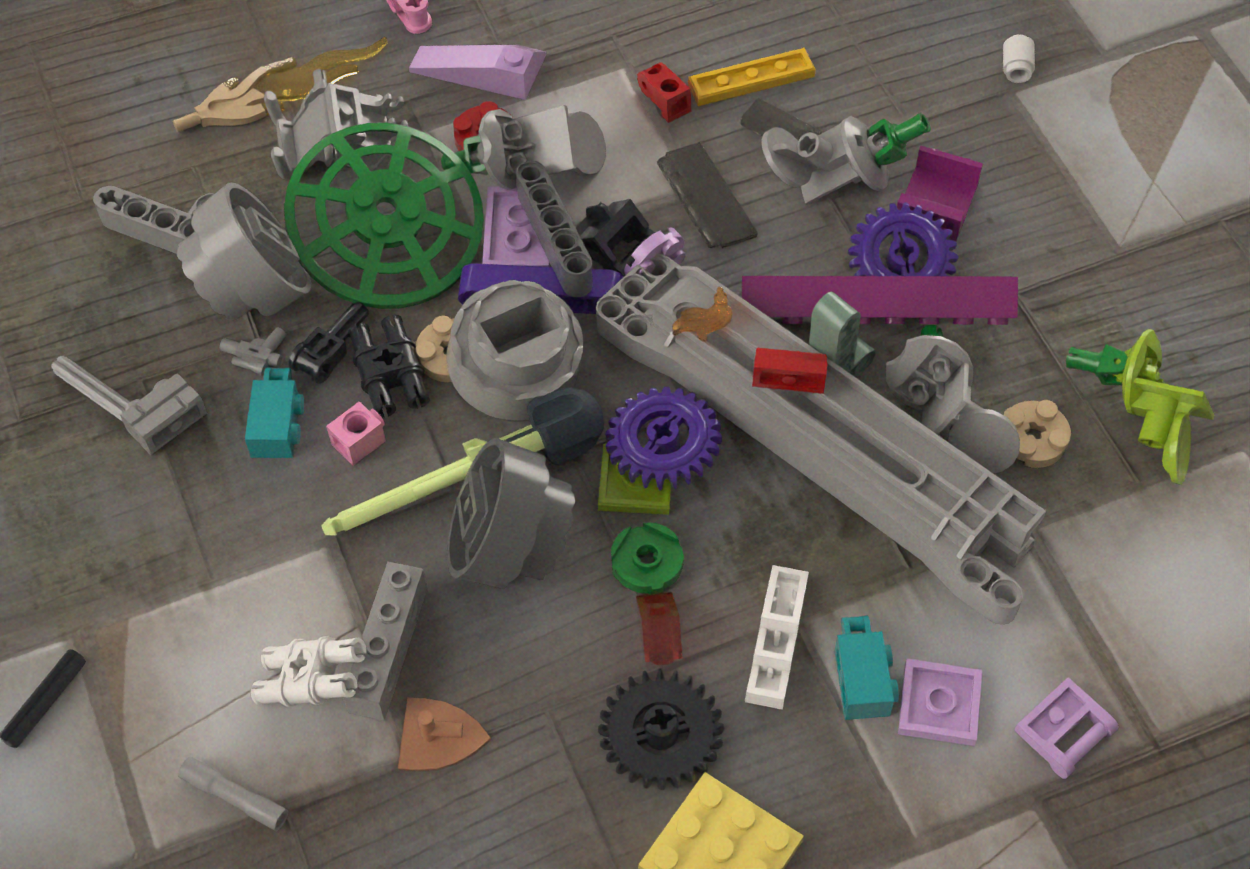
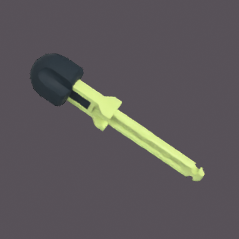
M571 387L555 390L529 402L527 412L531 425L499 439L534 452L542 449L550 463L560 465L585 454L595 446L604 429L602 408L596 398L585 390ZM477 438L469 440L462 444L467 457L338 513L334 518H327L321 525L325 535H337V532L348 531L464 480L472 462L487 441Z

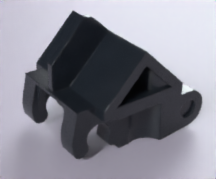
M631 199L612 202L609 206L600 202L598 205L587 207L586 217L576 227L591 259L600 263L603 266V270L619 272L623 277L625 276L624 269L626 263L631 267L635 261L631 256L635 249L648 237L656 233L649 229V223ZM621 240L627 243H632L633 240L639 241L618 263L616 256L613 254L615 246Z

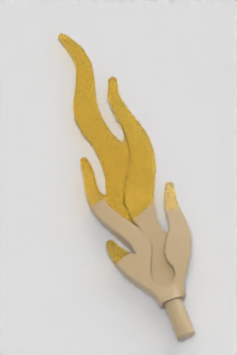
M383 37L374 44L361 49L324 52L295 68L297 66L295 57L272 62L252 72L240 84L238 78L233 77L220 84L200 105L194 107V113L173 120L174 127L177 132H181L198 124L206 127L213 125L235 126L252 123L269 115L264 102L266 91H271L276 95L280 109L283 111L285 109L282 101L304 99L310 90L313 89L314 78L312 74L314 70L321 69L322 72V70H327L337 65L366 60L378 54L388 42L387 37ZM356 64L341 65L327 71V83H335L345 76L357 74L358 66Z

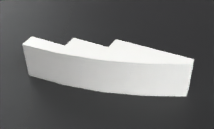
M772 566L745 702L783 710L809 574L807 571Z

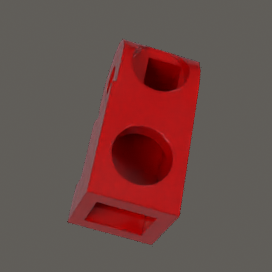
M659 62L637 74V81L642 92L651 98L661 109V116L668 123L692 111L691 88L665 64Z

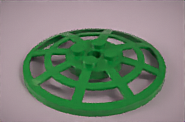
M365 123L344 128L319 141L302 157L293 171L287 186L284 203L285 230L300 258L298 262L312 279L327 291L343 300L352 303H363L365 307L378 309L406 308L422 304L440 296L454 286L461 278L462 268L472 263L482 238L484 223L482 200L477 184L469 169L441 141L425 132L404 125ZM364 132L398 133L394 146L371 145L354 150L344 139L347 136ZM410 137L421 140L436 148L451 160L455 167L440 172L426 158L414 151L408 150ZM332 144L342 157L328 168L320 184L299 183L303 172L311 160L322 149ZM374 154L392 155L389 169L370 171L361 158ZM405 158L420 165L431 176L416 183L402 173ZM348 164L358 176V179L349 190L330 187L335 176ZM464 178L467 182L474 206L475 218L473 227L455 220V201L448 183ZM440 188L445 201V216L426 210L424 194ZM296 196L316 198V220L322 235L307 246L304 245L300 238L295 220ZM326 200L346 203L345 214L347 220L332 229L326 215ZM382 202H388L393 205L395 212L390 215H383L377 210V205ZM423 223L442 229L437 240L425 252L415 238L420 232ZM354 232L358 238L370 244L367 258L353 253L340 240ZM451 233L469 239L468 248L461 260L447 275L439 280L430 261L444 249ZM404 245L412 258L397 263L380 262L383 248H395ZM330 247L344 261L364 270L359 289L350 287L333 278L313 258ZM418 268L427 287L403 294L372 293L377 273L400 274Z

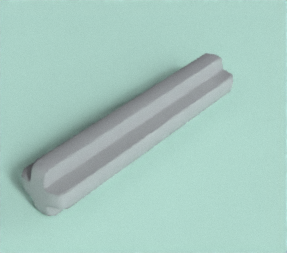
M59 356L52 363L51 368L54 374L122 421L120 414L124 412L130 401L66 356Z

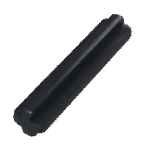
M72 649L67 650L0 732V739L6 745L12 748L19 747L86 663L80 653Z

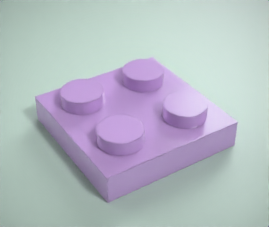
M906 659L898 734L975 746L978 731L982 670Z

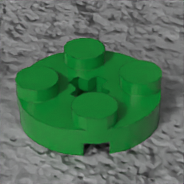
M652 522L643 523V527L631 529L630 526L624 529L616 537L611 548L612 574L623 586L634 592L647 593L651 596L662 594L666 588L677 581L683 569L684 555L678 537L666 526ZM648 552L654 553L653 559L655 562L644 564L638 557L640 554L646 556Z

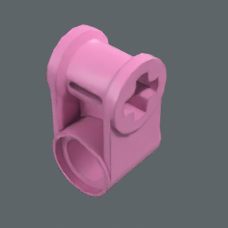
M386 0L393 13H396L409 32L414 34L424 33L432 26L431 16L427 12L428 0Z

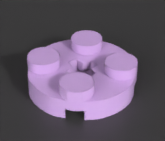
M672 227L668 228L670 233L665 235L661 230L652 234L631 255L635 261L631 267L626 263L625 275L637 264L651 273L655 268V264L650 259L655 257L657 253L663 254L677 264H680L686 256L682 250L685 244L683 237ZM642 269L639 270L638 274L642 275Z

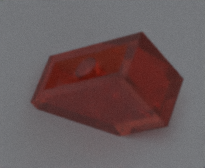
M673 593L637 595L636 605L645 662H652L655 665H667L674 662V659H683L680 617Z

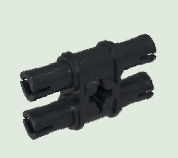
M395 314L392 315L395 323L394 327L389 316L381 321V326L388 341L386 343L374 345L370 327L365 323H359L362 331L361 336L356 325H353L348 330L355 350L353 364L358 368L362 380L361 388L365 393L369 394L374 410L382 418H385L382 410L383 405L388 417L396 411V406L389 390L391 388L403 386L408 406L412 409H418L417 396L421 407L426 406L430 402L422 380L425 370L419 364L415 352L416 344L411 338L407 337L402 317Z

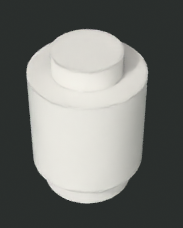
M1014 35L1003 44V72L1011 82H1026L1031 78L1035 70V44L1027 36Z

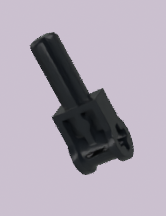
M352 303L327 331L317 327L305 341L300 342L293 349L288 361L289 368L294 371L301 370L312 376V380L318 384L324 383L331 375L334 367L347 354L345 340L349 337L348 330L353 325L358 327L359 323H362L368 316L369 310L363 303Z

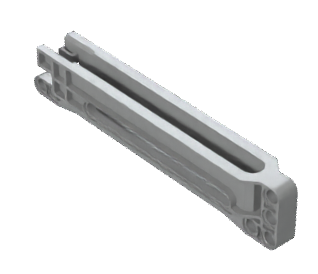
M657 253L655 257L650 259L655 264V268L651 273L637 264L599 299L596 305V323L598 333L632 359L671 377L690 392L696 393L697 397L701 400H706L713 409L919 558L955 596L995 624L1005 625L1015 619L1023 600L1021 586L986 559L979 557V555L987 548L1015 568L1034 546L1035 539L1030 537V535L1044 518L1046 510L828 358L824 394L752 387L757 348L810 353L820 352L698 267L680 266L669 257ZM640 269L643 271L642 275L638 274ZM966 577H975L980 582H971ZM998 598L1005 599V600H1007L1010 604H1009V605L1001 604V603H999L996 599H998Z

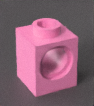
M361 402L356 403L326 426L331 445L353 466L386 441L383 431L385 423L382 417L374 409L368 410ZM358 430H364L361 433H354Z

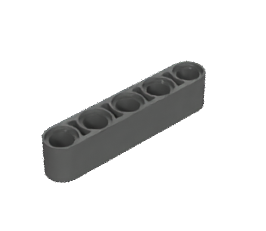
M537 161L523 162L516 169L518 199L563 290L572 297H583L593 287L591 257L545 167Z

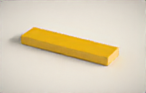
M801 48L689 76L688 85L691 88L697 105L702 106L815 77L816 69L806 49Z

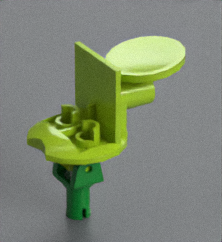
M1152 329L1144 331L1133 347L1125 352L1105 344L1104 350L1100 353L1071 347L1068 352L1072 356L1067 355L1066 367L1068 369L1095 373L1103 385H1122V396L1127 413L1145 417L1138 441L1148 447L1164 449L1163 467L1170 474L1173 483L1182 485L1187 475L1191 451V421L1189 416L1214 419V413L1205 393L1163 383L1164 380L1159 378L1161 375L1159 369L1162 366V348L1155 331Z

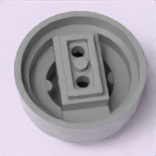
M228 183L192 212V227L195 232L178 244L177 257L182 261L184 274L194 282L197 293L203 299L210 302L215 312L225 315L228 320H237L253 308L258 309L263 316L275 315L311 290L310 275L298 262L300 258L288 233H286L285 229L268 208L244 187L236 183Z
M516 280L494 284L471 295L454 318L446 355L450 379L463 399L477 410L504 420H528L527 406L530 401L555 390L575 387L583 353L582 329L566 302L535 282H520Z

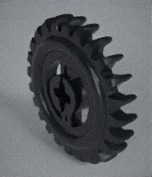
M661 668L658 670L655 681H652L647 671L644 670L642 673V684L640 685L632 676H629V691L617 685L616 695L619 700H615L610 696L606 698V705L612 712H607L606 710H601L600 718L607 725L600 724L598 732L600 735L608 737L601 739L600 747L604 750H612L607 753L606 761L609 763L619 761L616 766V773L623 774L630 771L629 782L634 783L641 777L643 778V787L646 789L651 786L653 781H657L660 790L665 789L667 781H671L675 788H680L682 777L691 783L695 782L694 770L702 774L704 772L707 773L708 767L704 761L715 762L717 760V753L711 749H719L723 746V740L719 737H714L724 732V725L722 723L715 724L721 718L722 711L720 709L710 711L715 705V696L712 695L708 699L702 700L705 694V685L702 684L696 690H691L693 684L692 676H689L683 684H679L677 670L673 672L669 681H665ZM648 710L644 717V726L633 729L636 719L644 711ZM675 710L683 716L677 717ZM657 724H662L664 730H660ZM689 732L685 744L671 754L656 755L647 752L639 746L640 744L647 743L654 749L666 750L676 743L679 734Z

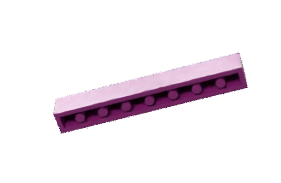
M742 276V299L768 317H782V323L803 324V317H812L815 305L825 294L831 291L861 314L860 324H871V317H885V324H905V318H919V324H939V318H953V324L971 325L974 324V318H988L987 324L1008 325V318H1018V277Z

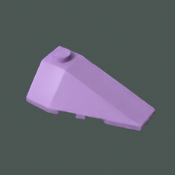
M520 45L420 46L409 67V72L526 100L544 61L546 51Z

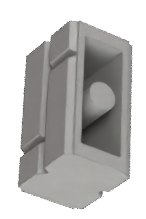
M177 373L169 379H162L157 382L153 391L142 399L131 401L120 416L129 434L152 455L206 415L207 412L200 395Z

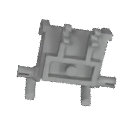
M316 69L312 74L314 78L313 89L310 90L301 103V108L293 121H287L282 114L276 95L271 91H266L264 102L277 131L279 147H273L271 158L278 175L284 180L291 179L292 173L302 157L316 143L334 132L365 123L396 124L395 118H390L387 121L386 115L403 107V97L399 96L392 103L391 94H386L384 97L378 94L371 96L359 93V90L356 88L327 83L326 71L322 70L321 72V69ZM403 120L400 125L408 126L406 120ZM364 132L347 136L344 139L356 150L371 145H391L390 139L397 136L398 133ZM330 144L311 160L305 171L317 160L324 161L326 166L329 167L330 164L332 165L342 156ZM374 154L364 156L361 159L370 171L384 169L392 155Z

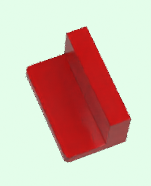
M757 348L752 387L824 394L828 364L827 355Z

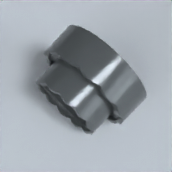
M498 438L489 440L481 448L464 479L451 519L447 542V567L452 577L498 589H505L507 584L518 575L543 580L545 575L554 570L556 559L565 549V535L573 523L571 509L574 506L575 498L571 492L572 485L549 477V472L545 465L546 458L543 455Z

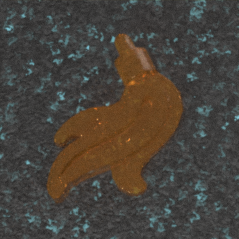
M717 288V293L713 296L714 305L711 308L692 307L682 311L681 317L672 325L673 336L681 332L696 331L697 338L705 342L709 333L727 326L731 322L733 312L728 305L727 294L724 293L723 288Z

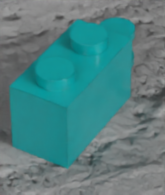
M266 367L263 380H253L245 433V442L251 458H293L294 445L300 444L301 428L300 424H297L298 415H303L304 396L303 394H298L295 380H292L291 368Z
M868 615L842 617V635H837L834 654L845 720L889 717L894 702L899 701L897 680L890 679L889 667L893 666L891 645L884 644L882 631H871ZM860 631H862V633L851 634V632H860Z

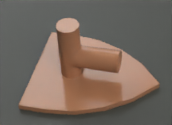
M407 697L398 770L428 771L455 765L474 755L491 740V737L477 720L458 707L438 700Z

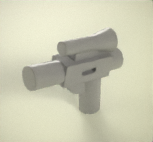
M276 327L266 340L257 338L249 343L242 340L237 342L223 338L219 348L220 351L237 356L232 358V365L252 370L264 377L266 367L273 366L279 368L281 366L283 356L274 353V350L286 338L287 334L281 328Z

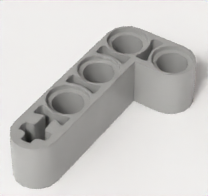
M115 186L100 188L95 192L93 202L105 227L177 254L178 244L195 232L192 227V212L214 195V193H208L198 198L188 213Z

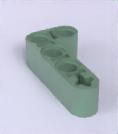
M831 291L825 294L813 309L809 345L821 354H826L828 359L857 378L872 363L876 351L858 337L861 314Z

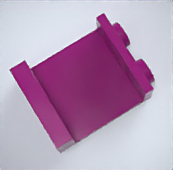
M921 145L916 167L905 194L901 193L898 200V210L902 209L904 202L909 204L912 211L917 205H921L922 214L924 215L932 210L934 212L932 220L943 219L944 224L941 229L952 230L951 236L947 239L957 241L979 184L983 163Z

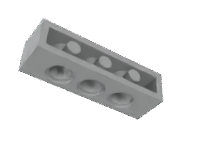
M387 561L361 638L366 645V654H356V656L363 655L365 659L359 663L353 662L350 670L356 677L357 688L346 690H354L356 693L350 698L343 697L349 714L385 721L427 592L425 575L422 568Z

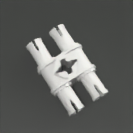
M323 636L318 640L294 639L285 646L265 647L262 652L272 654L261 655L262 666L268 671L282 669L279 679L255 681L252 686L255 688L262 687L263 689H251L252 700L258 705L280 702L286 707H294L300 703L320 705L329 698L353 697L356 692L346 689L357 688L356 677L351 672L335 674L336 666L340 663L362 662L365 657L363 655L356 656L355 654H366L364 641L359 637L336 641L330 636Z

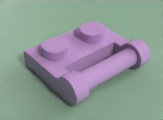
M1068 677L1016 725L1014 731L1049 762L1052 770L1058 776L1066 779L1075 771L1074 765L1100 740L1113 735L1119 726L1108 712ZM1087 716L1094 725L1063 753L1056 745Z

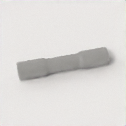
M188 757L179 769V778L243 810L249 817L274 831H278L288 817L287 809L226 779L218 771L193 757Z

